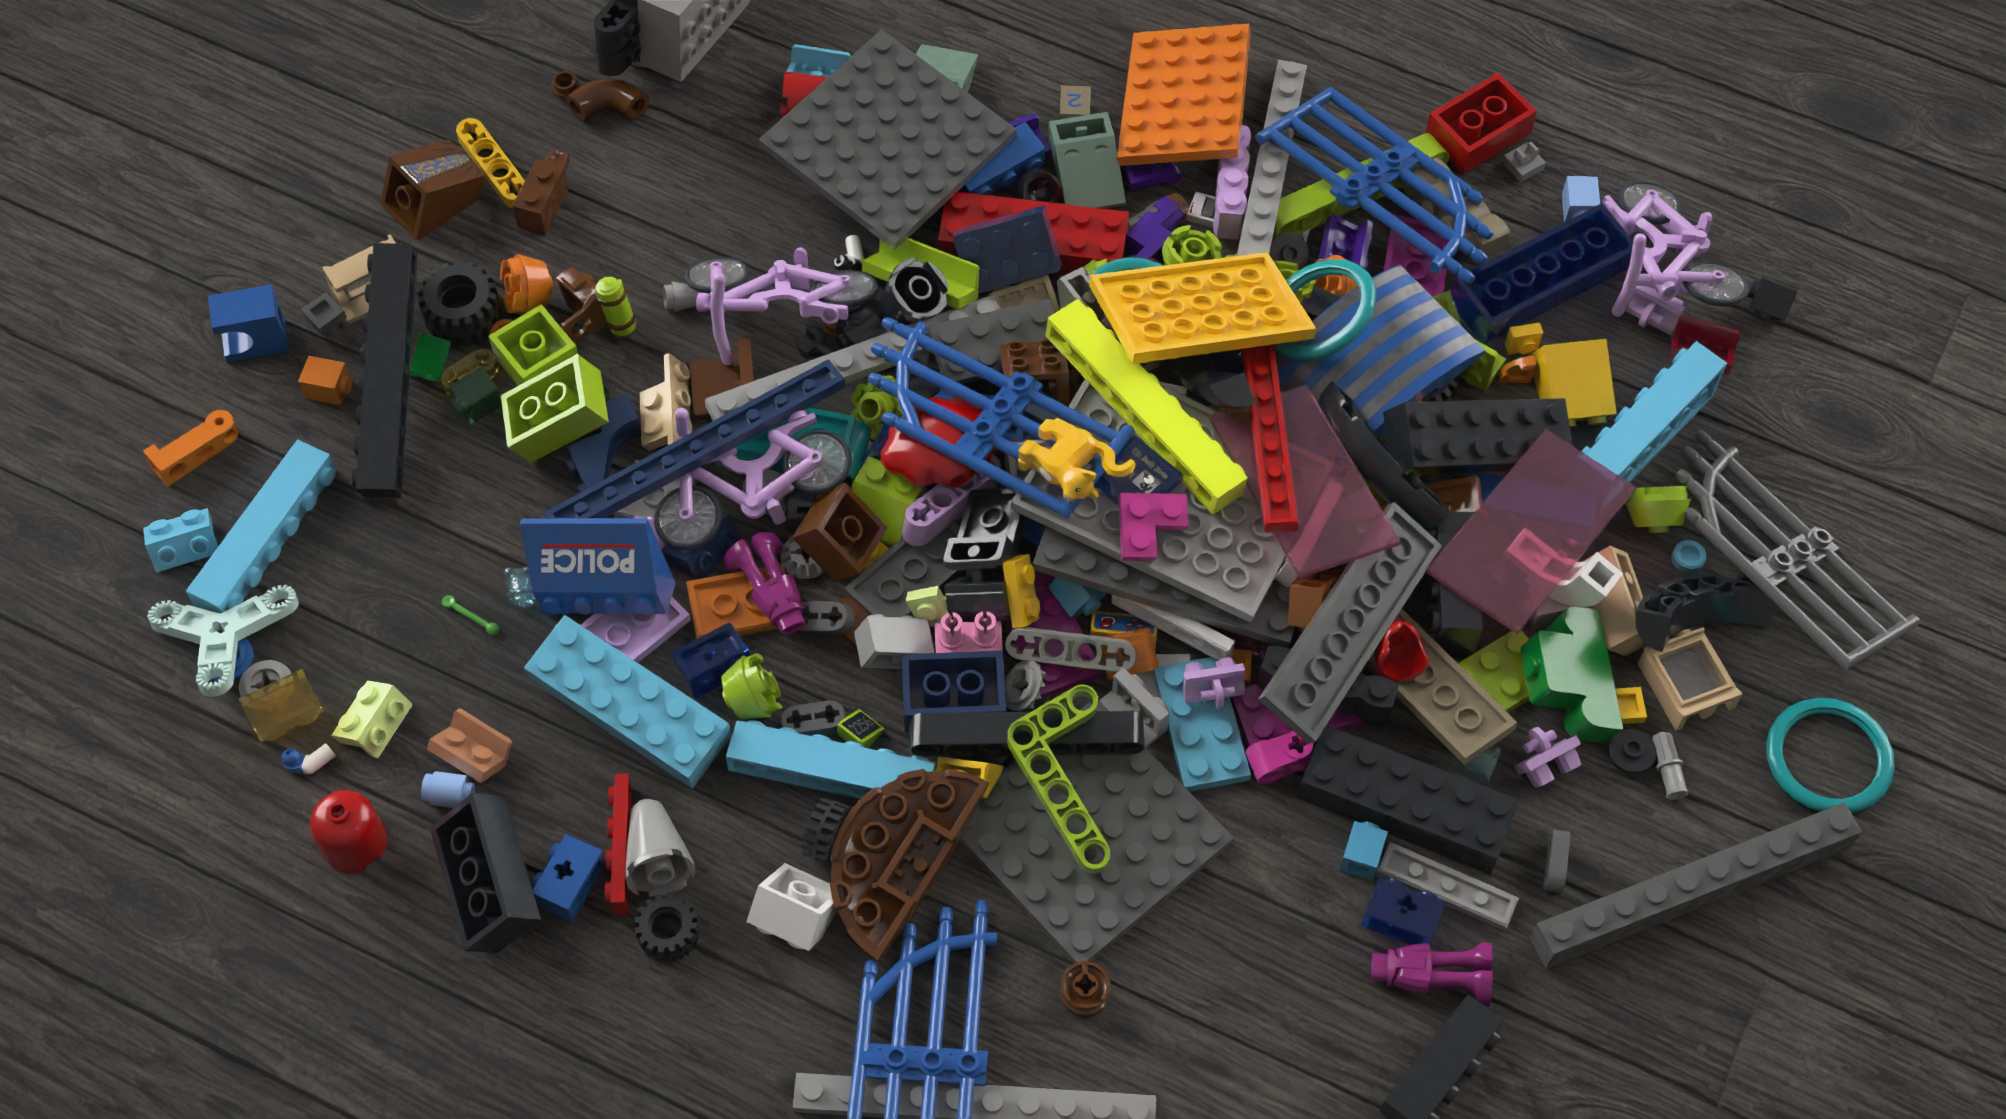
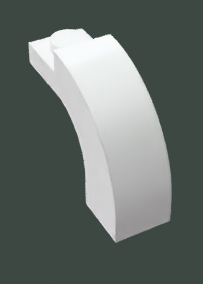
M1526 529L1518 535L1502 555V557L1527 576L1523 582L1529 587L1554 601L1574 607L1596 605L1607 596L1624 574L1598 552L1585 562L1567 560L1550 550Z

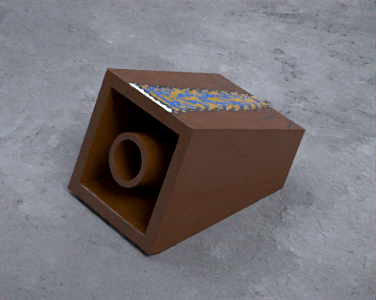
M447 139L390 156L380 204L418 240L480 199L485 174Z

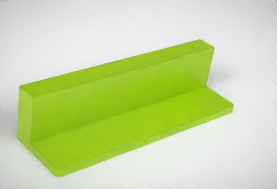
M909 238L896 250L880 239L879 252L864 259L862 262V272L888 282L893 269L902 261L910 258L917 259L916 261L923 263L928 261L942 272L948 283V291L946 292V300L948 301L946 305L959 310L978 300L979 266L977 264Z

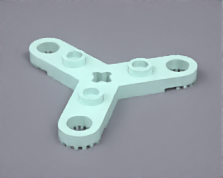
M278 585V588L272 587L271 591L267 590V593L260 597L256 595L221 614L191 605L183 606L178 603L176 604L175 601L171 603V600H168L167 603L161 601L162 604L156 603V607L152 606L151 610L148 611L149 615L147 617L154 631L200 644L196 682L203 695L214 697L226 693L233 685L238 641L293 613L297 609L299 602L292 587H287V585L281 587V585ZM280 599H288V600H285V603H284V602H281L282 605H280V603H277V606H276V603H275L276 601H278V600H280ZM172 614V618L167 617L168 620H166V618H164V621L160 619L164 615ZM215 677H221V680H218L219 683L216 681L214 684L212 682L208 683L209 680Z

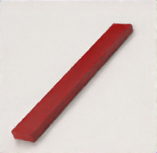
M1274 344L1241 349L1243 371L1256 402L1248 406L1264 533L1298 531L1299 521Z

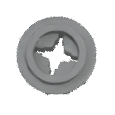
M790 535L788 541L782 545L780 560L784 569L790 575L800 579H811L823 574L825 571L811 557L809 558V563H806L803 555H801L802 548L793 540V536Z
M274 660L260 661L250 666L243 673L239 682V692L245 704L252 706L256 711L259 708L271 711L272 707L278 704L284 705L288 695H293L294 679L288 667L283 663ZM266 676L274 685L270 687L269 695H266L263 689H261L264 687Z
M1024 660L1010 670L1004 682L1005 702L1008 709L1016 712H1025L1026 709L1034 708L1036 699H1041L1040 692L1046 687L1043 682L1046 673L1041 670L1040 664L1032 660ZM1028 685V687L1025 688L1023 691L1019 690L1020 688H1023L1024 686Z

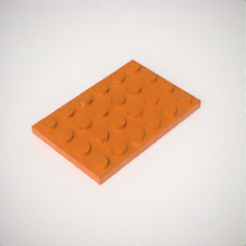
M1249 24L1133 33L1117 152L1119 166L1239 157L1251 35Z

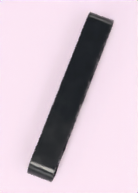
M1096 711L1090 720L1047 745L1053 755L1137 754L1145 749L1143 715L1135 711ZM1030 712L918 713L909 719V752L922 757L1013 756L1007 744L1008 729L1013 722ZM1054 713L1047 714L1043 718L1044 724L1050 728L1058 727L1062 723L1061 718ZM1023 730L1016 732L1013 736L1014 741L1020 745L1029 744L1033 739L1029 732Z

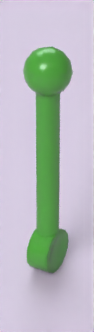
M447 595L442 599L445 609L458 611L484 627L489 635L493 636L499 632V626L496 623H488L456 603L453 596Z

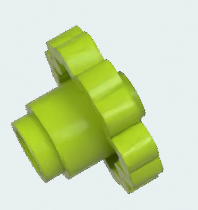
M884 376L885 379L896 383L893 376ZM869 382L857 385L855 393L851 397V402L856 407L851 412V416H856V420L870 427L871 439H888L890 426L882 421L883 414L890 412L899 416V418H904L897 398Z

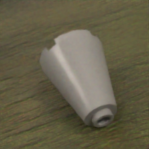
M643 799L637 802L629 812L625 870L627 887L637 895H639V891L649 892V897H656L655 895L662 894V896H666L668 893L673 894L687 886L686 879L690 875L694 877V860L663 805L656 800Z

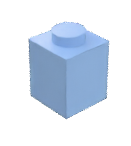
M1567 176L1562 191L1564 224H1595L1600 209L1598 177Z

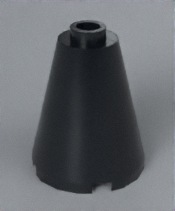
M915 258L902 261L893 269L875 314L881 321L887 317L906 326L935 317L942 311L948 301L946 300L948 283L942 272L928 261L923 263L916 261L917 259Z

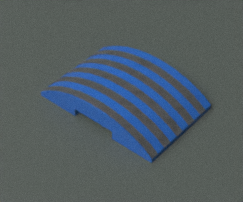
M1401 265L1392 267L1372 277L1376 288L1375 310L1368 325L1348 346L1333 355L1311 361L1292 360L1280 354L1276 355L1283 411L1340 470L1350 461L1326 430L1319 418L1317 407L1321 393L1331 381L1336 383L1355 401L1362 414L1368 420V425L1375 431L1377 436L1382 437L1386 433L1384 411L1404 402H1419L1434 389L1438 392L1484 355L1486 351ZM1359 287L1343 296L1312 321L1316 327L1314 339L1290 343L1302 346L1318 344L1342 331L1356 315L1360 306L1361 293Z

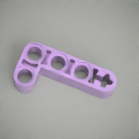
M993 454L990 464L1000 468V460ZM975 472L973 478L963 486L952 488L940 484L936 485L906 509L902 531L903 539L913 546L927 544L948 528L951 522L957 521L964 515L970 490L996 489L997 482L979 472Z

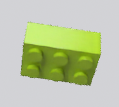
M578 354L501 395L507 446L531 463L609 422L601 371Z

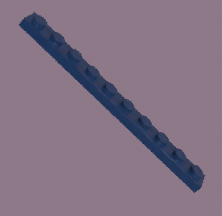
M827 359L545 511L546 519L606 518L787 420L791 414L805 410L846 388L845 379L831 361Z

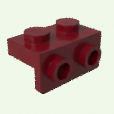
M1680 315L1671 338L1667 358L1673 360L1682 348L1688 350L1697 341L1727 362L1723 374L1729 376L1741 333L1734 329Z

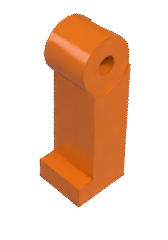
M216 410L207 416L205 422L159 450L153 444L143 450L150 468L168 487L231 445L238 437V430L232 415L228 411Z

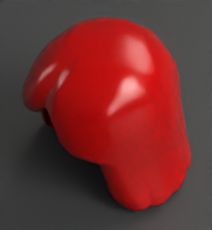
M1393 621L1373 652L1377 673L1379 676L1394 682L1411 681L1416 676L1423 674L1428 668L1429 657L1424 650L1421 637L1416 628L1408 622Z

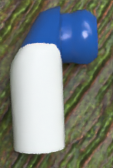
M325 743L310 755L299 754L294 748L287 749L283 752L281 760L284 763V768L291 773L313 774L336 756Z

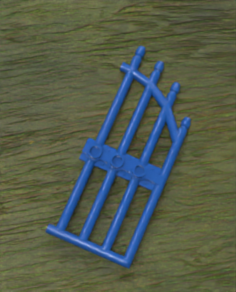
M1331 86L1255 135L1258 144L1262 145L1270 140L1333 186L1330 189V193L1336 197V201L1341 205L1351 209L1359 205L1433 259L1429 266L1434 273H1438L1441 269L1445 268L1454 276H1458L1461 281L1471 284L1475 276L1452 257L1460 250L1467 256H1471V259L1479 264H1484L1487 261V255L1482 250L1476 249L1475 245L1465 239L1466 227L1473 232L1476 231L1477 235L1487 240L1491 239L1494 234L1487 225L1482 224L1480 220L1467 211L1464 197H1468L1469 201L1480 205L1484 200L1481 193L1475 189L1473 190L1466 182ZM1331 101L1394 147L1387 152H1383L1321 106ZM1311 114L1371 157L1373 161L1364 166L1301 119ZM1291 127L1354 174L1344 180L1281 134V132ZM1419 164L1448 185L1451 200L1410 170ZM1398 178L1403 180L1454 217V229H1451L1390 185V183ZM1377 192L1382 193L1449 243L1443 251L1370 199V197Z
M885 317L882 321V326L892 333L895 332L896 335L906 339L907 342L901 354L879 343H874L871 347L873 354L897 366L896 383L885 379L880 374L870 373L868 376L870 384L896 397L904 419L899 418V416L893 413L885 412L882 416V421L892 428L895 427L896 430L1066 518L1070 517L1083 499H1075L1072 502L1062 501L984 461L993 448L1017 460L1019 459L1018 450L1020 446L1003 438L1012 425L1041 439L1038 437L1040 424L1021 415L1028 405L1033 403L1110 442L1108 446L1114 450L1115 458L1135 434L1134 428L1128 424H1125L1118 432L1040 393L1043 384L1035 381L1034 377L1026 373L1021 374L1015 371L1011 377H1008L926 336L925 334L929 328L922 321H919L915 328L912 329L892 318ZM918 346L1001 387V390L991 400L912 360ZM909 373L982 409V413L972 422L909 390ZM914 407L964 432V435L953 445L922 429ZM1051 439L1045 441L1051 445L1056 443ZM1095 455L1088 462V464L1092 465L1089 471L1097 474L1093 480L1094 485L1105 472L1102 467L1101 455Z
M979 900L976 904L973 934L952 937V908L943 907L939 915L940 924L938 926L937 941L915 951L916 943L914 942L917 935L916 926L913 923L905 924L902 934L904 940L901 944L900 960L877 982L875 979L878 970L877 963L873 960L866 961L863 969L864 978L862 979L847 1119L862 1118L866 1078L887 1080L883 1119H898L902 1081L924 1082L920 1119H935L938 1083L960 1085L957 1119H972L974 1086L985 1087L988 1051L977 1050L986 947L997 946V932H987V917L989 914L987 901ZM972 948L963 1049L941 1048L950 951ZM935 957L927 1047L906 1045L913 968ZM897 983L891 1044L870 1043L874 1004Z

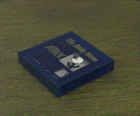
M1134 435L1115 458V464L1122 465L1132 459L1136 463L1135 469L1130 475L1123 478L1113 477L1105 471L1094 486L1119 506L1118 497L1120 493L1169 494L1183 481L1184 474Z

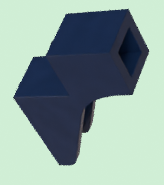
M627 393L606 401L609 422L593 430L594 436L567 446L570 458L565 460L571 477L577 476L581 483L577 485L579 493L609 478L616 451L627 441L641 435L639 418Z

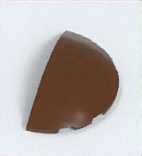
M924 769L909 771L898 775L896 780L885 784L881 788H873L857 802L844 819L835 838L830 857L832 862L831 896L835 909L839 912L849 935L867 954L877 961L882 958L903 931L905 924L913 917L936 882L977 810L989 785L988 781L953 769H947L945 772H927Z

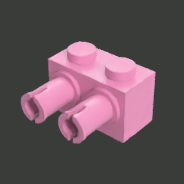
M980 612L976 615L974 622H962V618L956 613H953V620H950V613H947L941 618V623H935L936 653L1003 650L1001 621H996L995 616L990 612H987L986 619L983 618V612Z

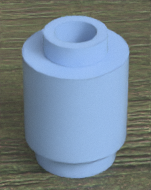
M435 771L433 774H426L421 788L422 801H428L432 806L454 808L470 794L475 793V784L470 783L468 775Z

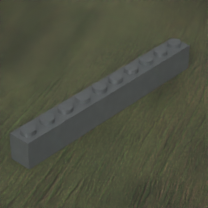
M1844 802L1536 924L1530 940L1545 969L1850 849L1862 831Z

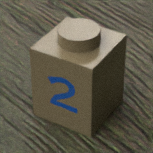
M1061 85L1060 119L1090 115L1091 87Z

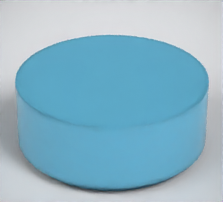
M1681 541L1676 545L1672 553V564L1682 573H1697L1702 569L1706 561V551L1695 541Z

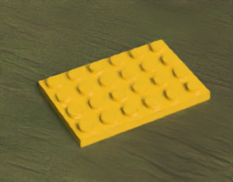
M1268 252L1090 275L1089 286L1132 364L1314 339L1316 327Z

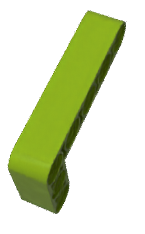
M1078 685L1013 722L1008 729L1007 744L1078 865L1086 873L1098 874L1108 865L1110 859L1109 846L1047 745L1094 716L1098 705L1097 693L1092 687ZM1083 696L1090 700L1091 707L1081 711L1076 709L1072 702L1075 698ZM1054 713L1061 718L1062 723L1058 727L1050 728L1044 724L1043 718L1047 714ZM1021 730L1027 731L1033 739L1029 744L1020 745L1014 741V734ZM1036 760H1044L1049 764L1050 770L1046 774L1039 775L1033 772L1031 764ZM1054 789H1061L1067 794L1068 799L1063 804H1055L1049 799V793ZM1074 818L1080 819L1084 822L1086 829L1081 834H1073L1067 829V822ZM1096 848L1102 852L1104 859L1099 864H1091L1085 859L1084 853L1088 849Z

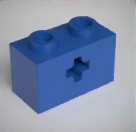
M565 834L561 843H556L551 849L548 865L543 873L539 872L535 876L531 887L538 907L573 922L606 866V860L602 850Z

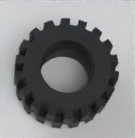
M455 261V265L450 266L448 263L443 264L440 270L433 269L430 272L431 277L425 276L422 281L423 286L419 287L418 303L427 330L430 331L432 336L451 341V345L459 347L460 343L470 346L472 341L477 340L481 342L485 340L484 335H490L493 324L499 321V316L502 315L501 302L491 274H487L486 269L482 266L476 268L475 263L472 262L463 265L462 261ZM458 300H473L461 308H448L450 304Z

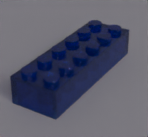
M1601 203L1470 270L1475 276L1471 284L1461 281L1458 277L1455 278L1447 300L1480 342L1486 344L1509 332L1510 327L1520 326L1629 269L1633 239L1605 205Z

